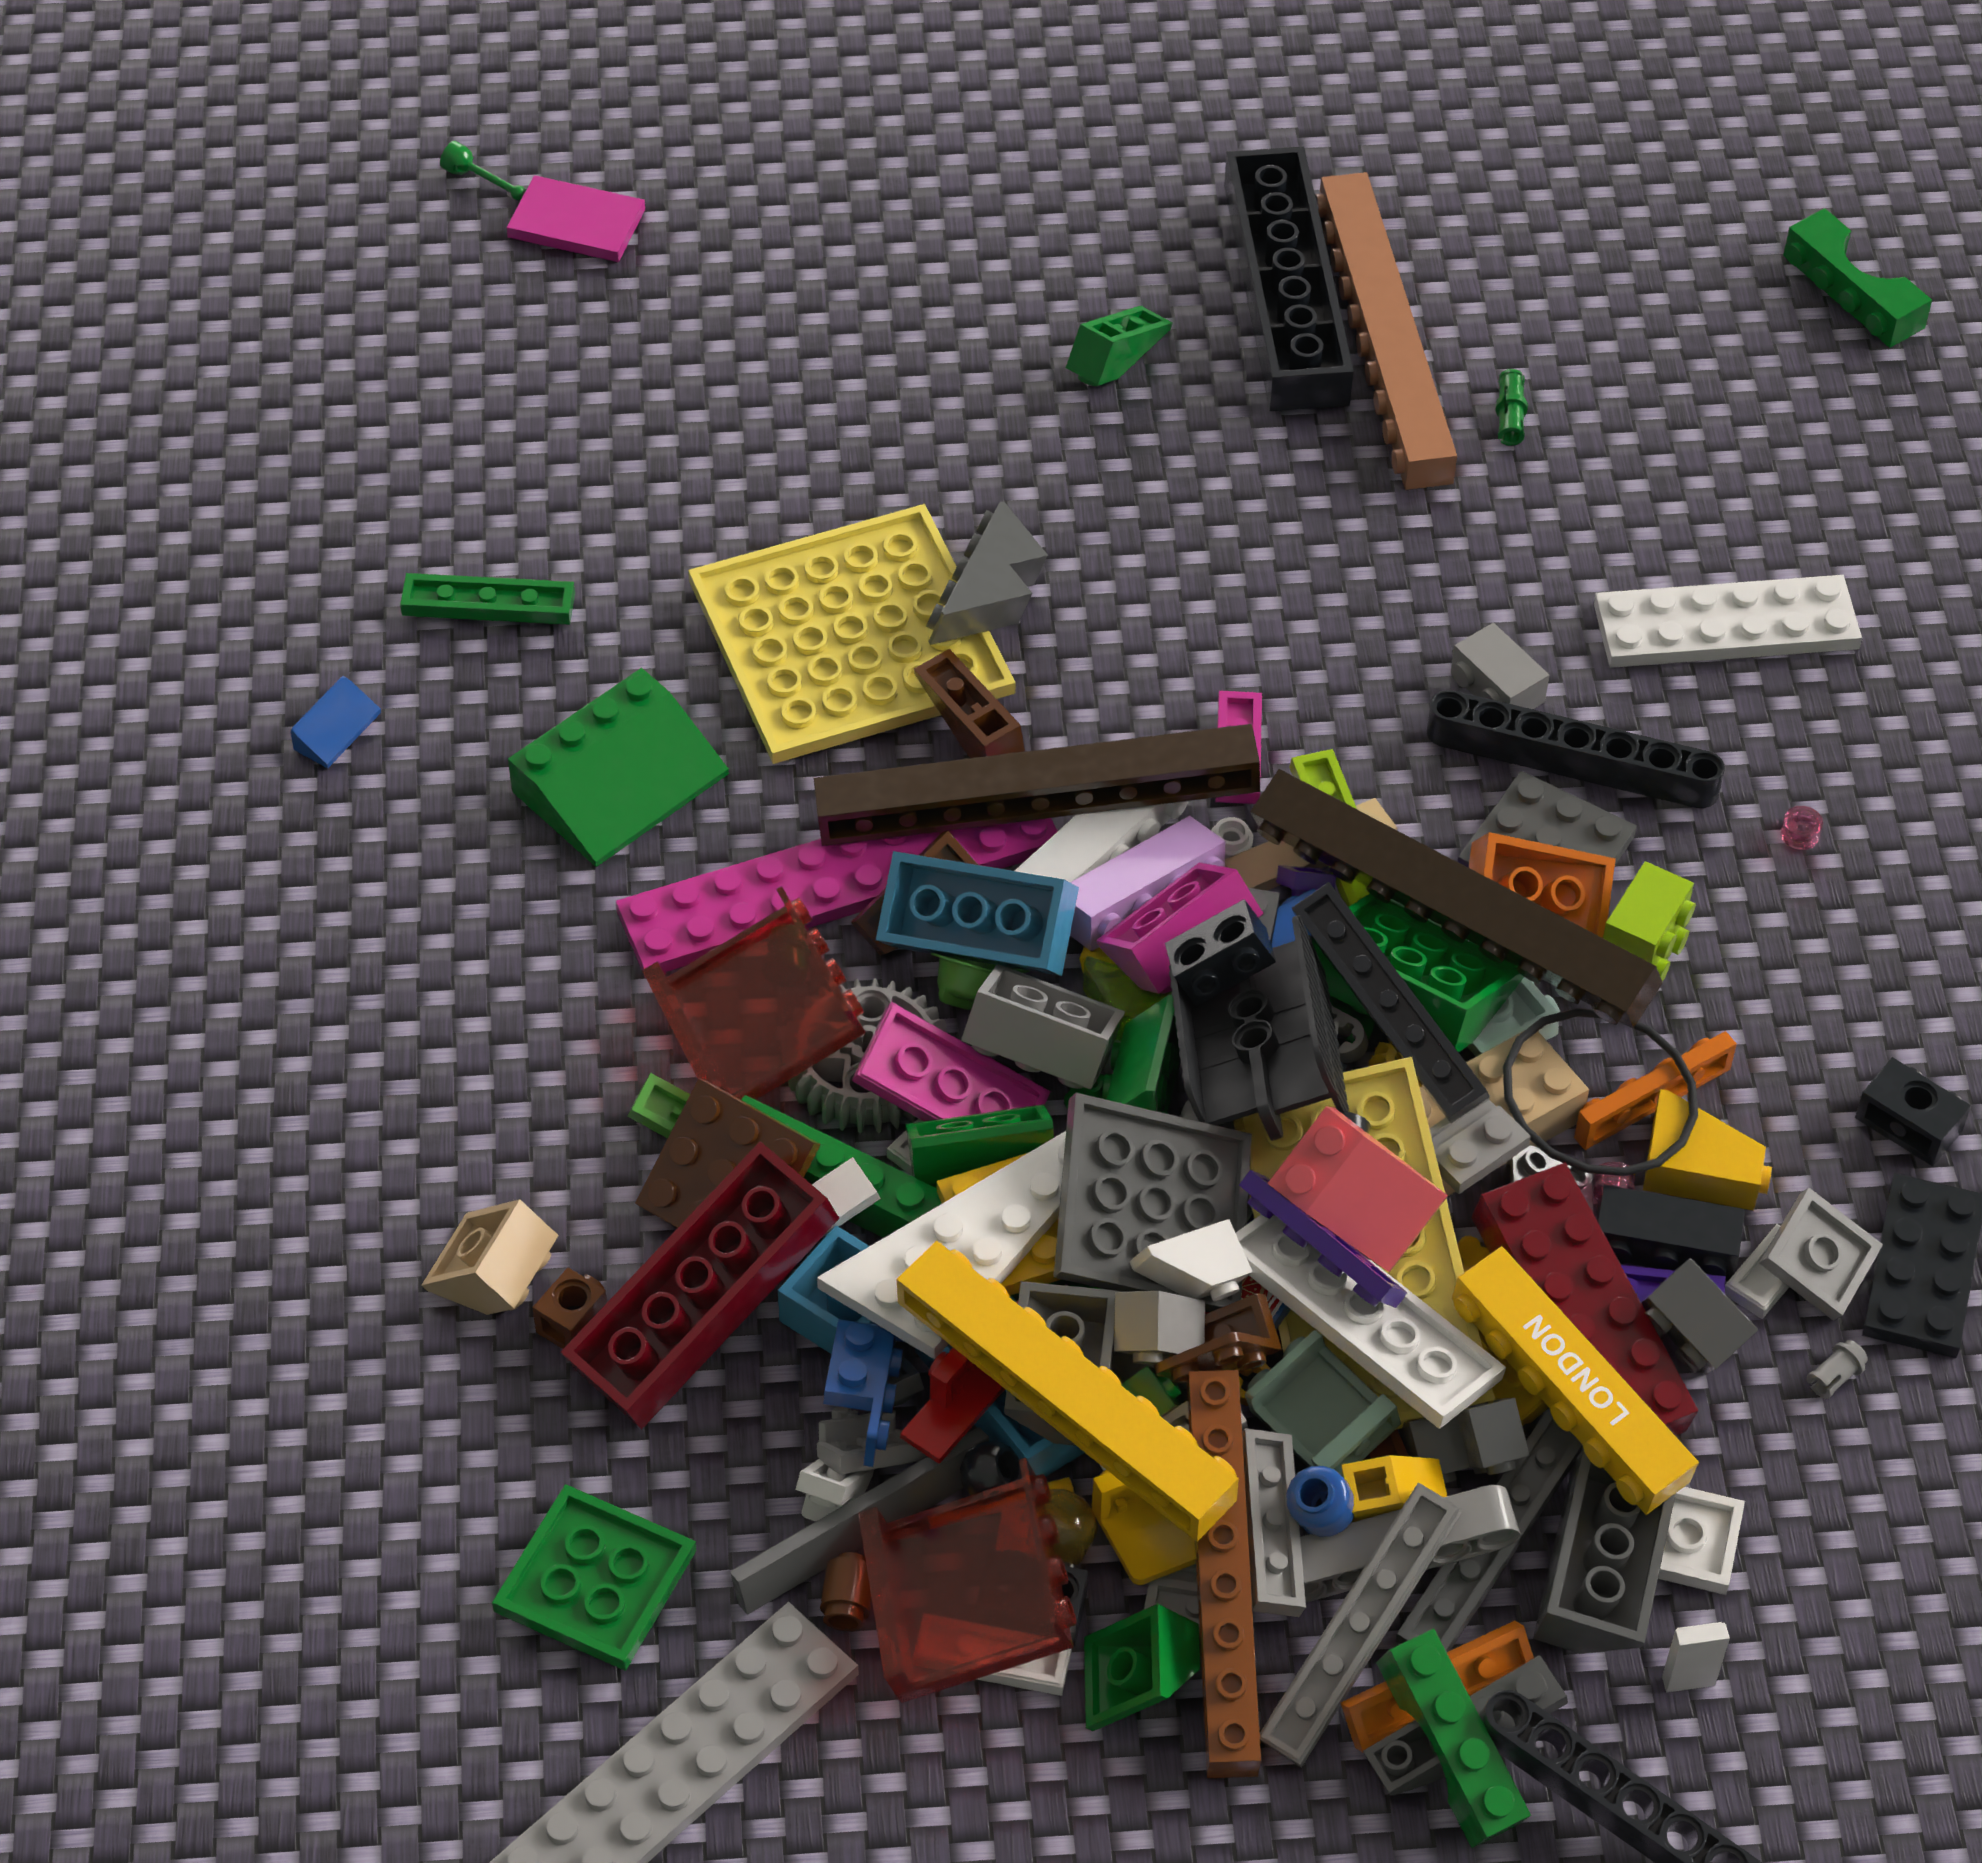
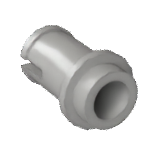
M1847 1340L1845 1343H1837L1832 1348L1833 1354L1816 1370L1807 1375V1382L1810 1384L1818 1380L1810 1388L1821 1398L1829 1399L1852 1375L1857 1376L1864 1372L1868 1357L1863 1348L1856 1342Z

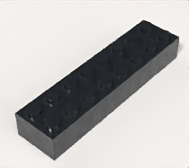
M1300 146L1227 151L1224 188L1269 411L1350 406L1354 371L1305 148Z

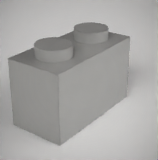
M1494 622L1454 645L1450 673L1458 685L1467 688L1473 695L1529 709H1535L1545 703L1550 675Z
M1163 1291L1115 1292L1114 1351L1133 1355V1363L1156 1364L1204 1343V1300Z

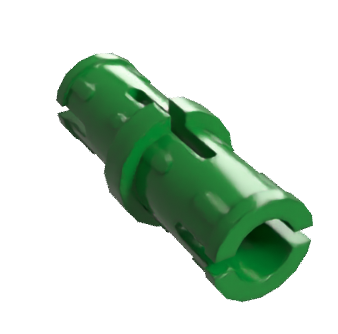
M1507 369L1499 375V398L1495 404V412L1499 417L1498 439H1501V443L1507 446L1518 445L1522 443L1525 437L1524 417L1528 411V402L1524 398L1525 376H1522V372L1517 369Z

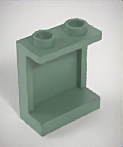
M1316 1330L1312 1331L1306 1338L1301 1336L1295 1339L1285 1350L1283 1359L1271 1370L1264 1369L1255 1375L1248 1385V1391L1245 1393L1250 1412L1271 1432L1292 1435L1293 1454L1307 1468L1311 1466H1325L1336 1470L1341 1476V1465L1362 1461L1401 1425L1397 1406L1384 1394L1378 1397L1326 1347L1323 1336Z

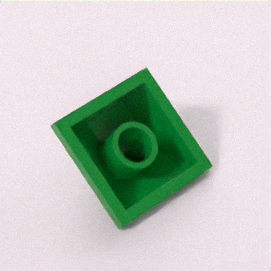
M1157 1603L1085 1636L1086 1729L1095 1731L1168 1699L1200 1670L1199 1624Z

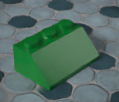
M1167 995L1125 1024L1121 1043L1114 1042L1112 1046L1111 1069L1114 1071L1113 1074L1105 1075L1103 1099L1169 1114L1181 1064L1172 995Z
M1044 1104L905 1124L912 1176L937 1188L936 1181L1031 1152L1054 1138L1053 1121Z

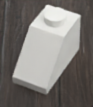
M1230 1219L1147 1246L1129 1261L1133 1271L1182 1296L1200 1299L1211 1295L1213 1301H1219L1237 1293L1240 1290L1238 1283L1252 1273V1269Z

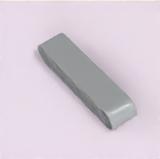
M1489 1485L1443 1497L1460 1507L1462 1513L1427 1569L1500 1550L1514 1544L1520 1538L1518 1524L1508 1491L1505 1487ZM1400 1510L1352 1522L1343 1532L1331 1537H1318L1312 1534L1300 1537L1305 1601L1310 1602L1350 1591Z

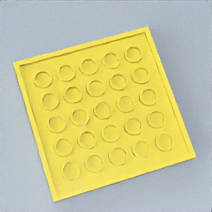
M925 504L688 570L690 585L773 764L940 716V712L915 676L914 668L949 648L996 699L1015 694L1016 682L990 631L933 645L929 644L933 630L926 627L936 604L945 607V605L939 603V600L949 580H952L951 578L957 566Z

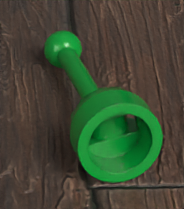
M456 140L451 141L441 155L440 167L451 174L462 175L472 171L510 192L512 198L520 201L526 192L523 186H513L473 164L472 152Z

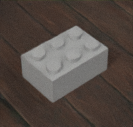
M997 964L977 991L961 1041L971 1044L975 1051L983 1055H1000L1014 1060L1015 1064L1023 1070L1029 1072L1043 1071L1058 1077L1062 1084L1068 1087L1092 1089L1110 1058L1112 1046L1119 1032L1125 1011Z

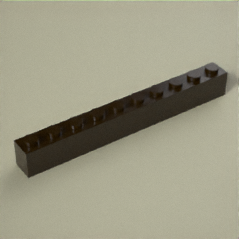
M1252 724L813 778L822 846L1261 792L1260 761Z
M1278 769L1250 811L1259 826L1257 832L1269 842L1279 845L1283 841L1293 846V851L1303 860L1311 864H1316L1318 860L1330 866V871L1342 881L1352 884L1356 880L1366 885V890L1378 900L1384 903H1389L1391 899L1404 906L1403 909L1408 915L1419 922L1426 923L1430 919L1441 925V930L1451 939L1459 943H1464L1466 939L1479 946V951L1492 961L1502 963L1505 959L1518 966L1516 968L1517 971L1526 979L1540 984L1542 980L1556 987L1555 991L1561 997L1573 1004H1579L1582 1000L1595 1007L1594 1012L1600 1018L1613 1025H1617L1621 1021L1634 1028L1663 984L1655 965L1281 769Z

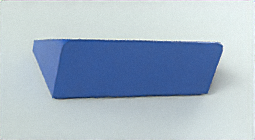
M342 676L292 727L290 733L293 749L329 768L381 713V708L351 680Z

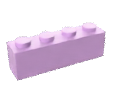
M1188 816L1070 882L1079 887L1070 936L1090 951L1095 950L1099 947L1096 943L1098 938L1199 862L1225 867L1226 841L1193 817Z

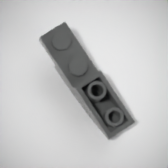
M1540 1655L1470 1696L1478 1714H1480L1488 1699L1494 1693L1501 1690L1518 1692L1549 1714L1568 1703L1567 1695ZM1504 1711L1492 1712L1493 1718L1499 1726L1508 1729L1515 1727L1514 1720L1508 1713ZM1416 1720L1363 1751L1390 1796L1416 1789L1445 1777L1439 1758L1429 1738Z

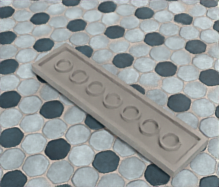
M787 1602L489 1863H648L858 1676V1664L790 1602Z

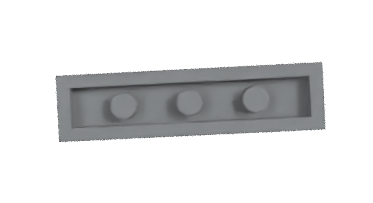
M1245 1428L1242 1432L1252 1611L1300 1617L1306 1608L1299 1524L1291 1517L1286 1500L1289 1484L1295 1477L1292 1435Z

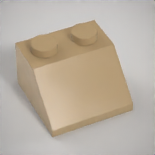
M520 1199L468 1212L463 1217L421 1286L428 1292L486 1315L514 1310L527 1298L529 1294L528 1285L534 1275L548 1263L551 1257L549 1251L559 1235Z

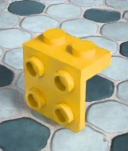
M1105 1470L1099 1476L1093 1478L1092 1512L1134 1584L1144 1585L1196 1564L1195 1540L1109 1471Z

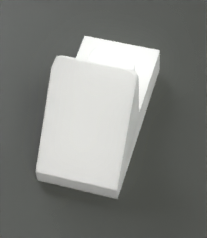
M820 1459L816 1460L800 1471L795 1489L806 1493L802 1516L818 1521L865 1493L871 1481L874 1469L839 1474Z

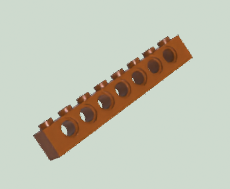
M1239 1370L1189 1371L1187 1384L1189 1432L1202 1450L1211 1457L1219 1456L1227 1461L1239 1478L1237 1501L1198 1542L1195 1541L1207 1778L1258 1777L1261 1764Z

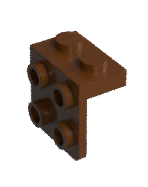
M1255 1293L1205 1314L1204 1343L1154 1364L1156 1375L1171 1378L1174 1383L1188 1382L1189 1371L1234 1370L1237 1368L1240 1371L1264 1365L1267 1362L1266 1356L1282 1350L1266 1295Z

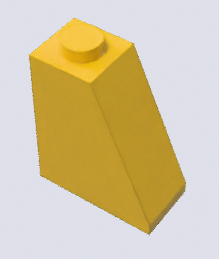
M1660 1089L1647 1161L1656 1159L1679 1140L1689 1116V1102L1668 1090ZM1698 1108V1118L1686 1145L1660 1167L1645 1171L1643 1190L1754 1211L1758 1193H1768L1772 1167L1764 1165L1766 1150L1764 1145Z

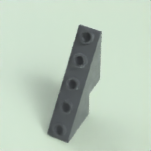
M1004 501L999 502L994 513L986 510L976 533L972 536L964 553L965 557H961L951 578L952 580H949L939 600V603L945 605V607L936 604L926 627L933 630L929 639L930 645L1019 623L1032 595L1028 586L1035 584L1048 555Z

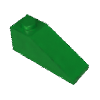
M1140 305L1080 324L1065 368L1076 373L1081 382L1091 386H1100L1119 379L1171 330L1173 322Z

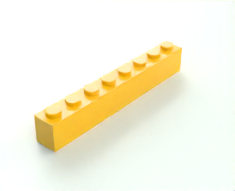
M936 1240L896 1279L898 1304L1196 1542L1237 1501L1239 1478L1227 1461L1219 1456L1211 1457L1198 1446L1197 1441L1190 1432L1181 1426L1173 1427L1159 1415L1157 1408L1143 1396L1135 1397L1122 1387L1120 1380L1110 1369L1105 1366L1098 1368L1084 1357L1081 1348L1072 1339L1066 1336L1060 1338L1047 1328L1045 1321L1035 1310L1030 1307L1023 1309L1009 1297L1007 1290L993 1278L985 1279L976 1272L970 1261L960 1251L956 1249L950 1251Z

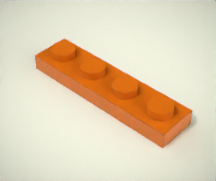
M1726 1031L1711 1039L1703 1038L1699 1040L1688 1052L1681 1055L1696 1082V1089L1731 1069L1737 1043ZM1673 1058L1661 1061L1652 1072L1639 1079H1628L1614 1093L1601 1100L1599 1098L1592 1099L1580 1109L1574 1138L1584 1150L1655 1112L1660 1089L1671 1091L1679 1097L1688 1094L1687 1084Z
M1515 1620L1447 1652L1469 1696L1534 1659L1524 1625ZM1386 1681L1340 1702L1354 1746L1362 1753H1364L1365 1749L1415 1720L1409 1713L1399 1708Z

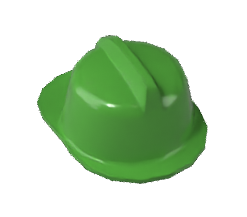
M931 952V955L939 957L937 984L940 1001L944 1004L971 1010L977 991L996 965L951 958ZM1008 967L1021 973L1030 972L1029 970Z

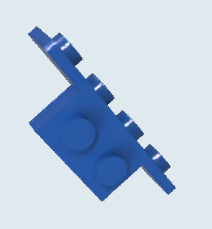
M838 1319L823 1404L871 1411L863 1466L873 1467L876 1450L886 1451L890 1421L882 1420L883 1413L892 1414L897 1385L889 1384L888 1382L889 1377L899 1378L903 1349L895 1348L896 1341H905L879 1325Z

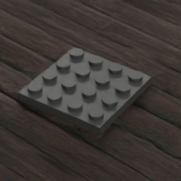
M1075 1093L1068 1103L1054 1278L1119 1292L1163 1291L1180 1295L1133 1271L1129 1261L1147 1246L1230 1219L1235 1233L1246 1226L1248 1192L1240 1187L1239 1184L1250 1170L1252 1134ZM1242 1281L1238 1283L1240 1290L1219 1301H1213L1211 1295L1200 1298L1199 1300L1205 1301V1311L1212 1312L1241 1300Z

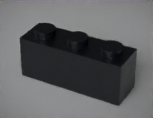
M1604 1185L1597 1222L1620 1264L1630 1263L1654 1269L1675 1271L1691 1258L1705 1274L1726 1276L1725 1280L1729 1281L1735 1274L1739 1259L1745 1209Z

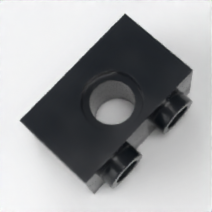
M1892 1057L1862 1092L1855 1118L1929 1165L1934 1166L1962 1133L1971 1105L1963 1101L1953 1091L1945 1090L1924 1077L1914 1067L1906 1066Z

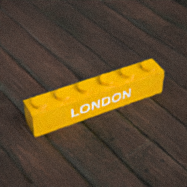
M1502 1246L1457 1278L1451 1299L1460 1317L1467 1323H1473L1482 1332L1490 1350L1498 1358H1505L1518 1372V1378L1523 1387L1529 1393L1538 1395L1550 1408L1551 1415L1557 1425L1565 1431L1572 1432L1582 1443L1588 1459L1598 1468L1603 1467L1616 1481L1618 1491L1628 1503L1637 1505L1647 1515L1690 1483L1699 1461Z

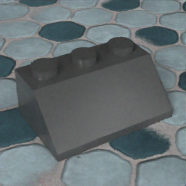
M1021 1281L1018 1305L1023 1309L1030 1307L1043 1318L1047 1328L1060 1338L1066 1336L1072 1339L1081 1348L1084 1357L1098 1368L1105 1366L1112 1371L1115 1333V1292L1119 1291ZM1009 1391L1006 1392L1005 1415L1054 1444L1076 1446Z

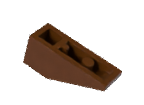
M950 648L914 668L915 676L970 758L1025 752L1022 729L1019 722Z

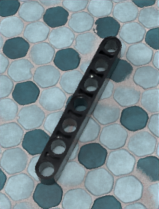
M1453 690L1438 692L1430 702L1427 736L1434 744L1444 748L1694 808L1710 807L1716 803L1719 797L1725 764L1717 754L1710 751Z
M1513 1690L1498 1691L1488 1699L1479 1716L1500 1755L1654 1863H1762L1522 1694ZM1504 1711L1513 1718L1515 1727L1508 1729L1499 1726L1495 1722L1492 1712ZM1547 1741L1551 1743L1557 1750L1558 1758L1548 1759L1543 1757L1537 1750L1536 1742ZM1589 1771L1594 1773L1601 1782V1789L1595 1790L1586 1787L1580 1779L1579 1772ZM1631 1801L1638 1804L1645 1814V1819L1635 1820L1630 1818L1623 1808V1802ZM1677 1832L1681 1834L1688 1843V1851L1675 1849L1669 1843L1667 1833Z

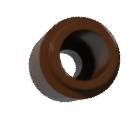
M845 1552L827 1562L820 1610L824 1614V1623L833 1629L840 1631L859 1630L863 1626V1621L870 1615L876 1569L861 1554Z

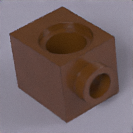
M567 1267L532 1307L536 1333L564 1349L607 1303L606 1290L603 1285L594 1277L587 1274L582 1276ZM572 1306H580V1307H581V1308L576 1309V1310H567V1308L572 1307Z

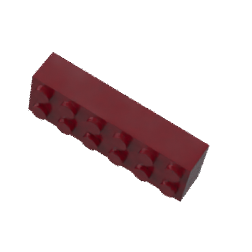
M760 1141L565 1346L561 1353L584 1379L642 1430L840 1218L825 1195Z
M1566 1162L1481 1194L1471 1218L1489 1253H1493L1502 1246L1675 1436L1686 1432L1699 1410L1651 1320L1646 1316L1644 1307Z

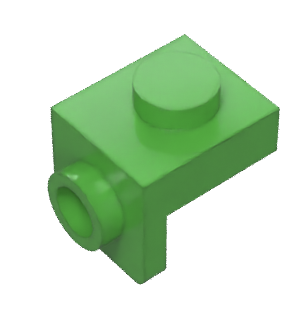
M650 1073L627 1117L668 1138L690 1094Z

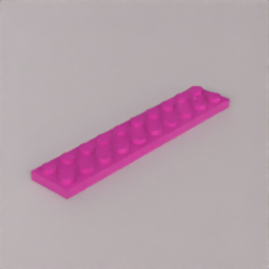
M1047 818L950 830L949 832L978 865L1003 869L1025 862L1058 831L1052 819ZM942 832L822 846L821 839L616 900V911L645 978L768 941L774 930L780 927H796L804 930L860 913L886 888L893 851L919 855Z

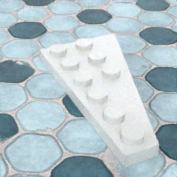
M1066 1131L817 1277L818 1289L931 1358L936 1359L948 1343L898 1304L896 1279L937 1240L948 1250L956 1249L965 1255L972 1264L973 1269L985 1279L993 1278L1001 1284L1042 1235L1059 1218Z

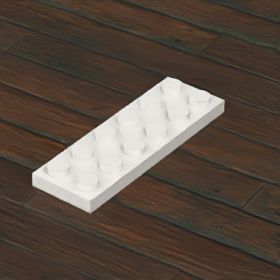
M1844 575L1601 592L1595 594L1594 607L1610 668L1860 649L1862 641Z
M1260 1215L1236 1232L1252 1269V1273L1249 1274L1250 1277L1437 1428L1441 1429L1502 1380L1506 1369L1502 1363L1364 1254L1362 1255L1408 1292L1397 1308L1381 1302L1374 1307L1353 1291L1357 1283L1345 1273L1338 1277L1317 1261L1321 1253L1310 1244L1303 1248L1282 1232L1286 1224L1275 1215L1271 1219Z

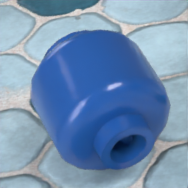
M1311 1466L1300 1471L1291 1480L1286 1492L1287 1508L1291 1517L1307 1533L1318 1537H1331L1343 1532L1350 1525L1354 1518L1352 1513L1354 1494L1349 1483L1336 1470L1325 1466Z

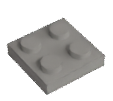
M1807 1188L1797 1197L1759 1264L1834 1321L1844 1314L1883 1244L1811 1188Z

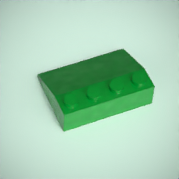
M642 667L508 758L512 792L595 867H598L729 774V768L670 691Z
M1369 893L1350 905L1349 909L1458 1053L1476 1040L1524 978L1517 971L1516 968L1518 966L1505 959L1502 963L1492 961L1479 951V946L1467 939L1464 943L1451 939L1441 930V925L1430 919L1426 923L1417 921L1404 911L1403 905L1392 899L1389 903H1384ZM1312 939L1313 946L1325 970L1330 995L1349 1004L1357 1013L1369 1015Z

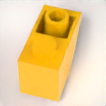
M1389 1455L1341 1465L1342 1477L1349 1483L1354 1494V1508L1352 1511L1354 1518L1352 1522L1402 1509L1418 1482L1438 1495L1447 1497L1439 1459Z

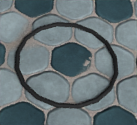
M1575 1008L1544 1016L1516 1037L1503 1065L1504 1100L1515 1121L1531 1136L1530 1140L1550 1158L1562 1163L1566 1162L1567 1165L1585 1173L1628 1176L1660 1167L1686 1145L1698 1118L1696 1082L1679 1051L1650 1026L1638 1021L1633 1029L1648 1035L1672 1056L1687 1084L1689 1116L1677 1142L1656 1159L1627 1167L1590 1165L1554 1150L1528 1127L1513 1098L1511 1068L1522 1044L1547 1024L1574 1017L1600 1018L1594 1012V1009Z

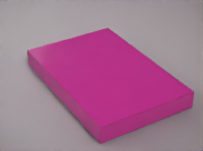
M534 175L507 226V236L512 239L619 262L645 211V200Z

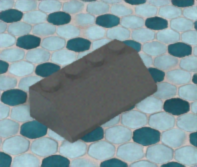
M1582 1448L1571 1469L1533 1639L1580 1654L1643 1647L1676 1493L1645 1515L1637 1505L1628 1503L1617 1489L1616 1481L1603 1467L1598 1468L1588 1459Z

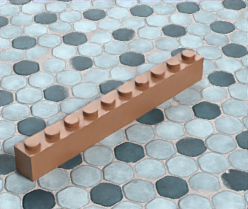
M1364 172L1321 177L1320 194H1315L1319 216L1323 219L1322 230L1325 244L1331 246L1330 260L1332 271L1334 273L1339 272L1340 297L1342 300H1347L1349 304L1347 308L1349 326L1351 329L1356 328L1357 331L1356 347L1358 356L1365 357L1366 360L1365 378L1367 385H1373L1375 389V412L1377 415H1383L1384 441L1386 444H1391L1393 448V471L1395 474H1401L1405 490L1453 484L1457 461L1456 450L1368 174Z

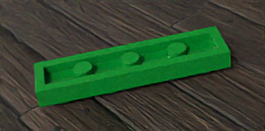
M406 573L400 607L402 616L570 625L575 586L574 582Z

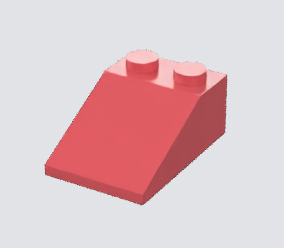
M1334 1107L1324 1108L1267 1183L1307 1215L1388 1272L1393 1269L1448 1197L1446 1193Z

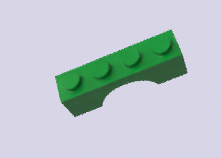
M1823 208L1790 226L1783 256L1889 348L1925 329L1932 299L1906 277L1879 278L1868 275L1851 264L1846 257L1851 230L1827 209Z
M1433 1628L1387 1651L1376 1664L1399 1708L1409 1713L1429 1738L1444 1771L1448 1788V1803L1471 1848L1516 1827L1529 1818L1531 1813L1435 1629Z

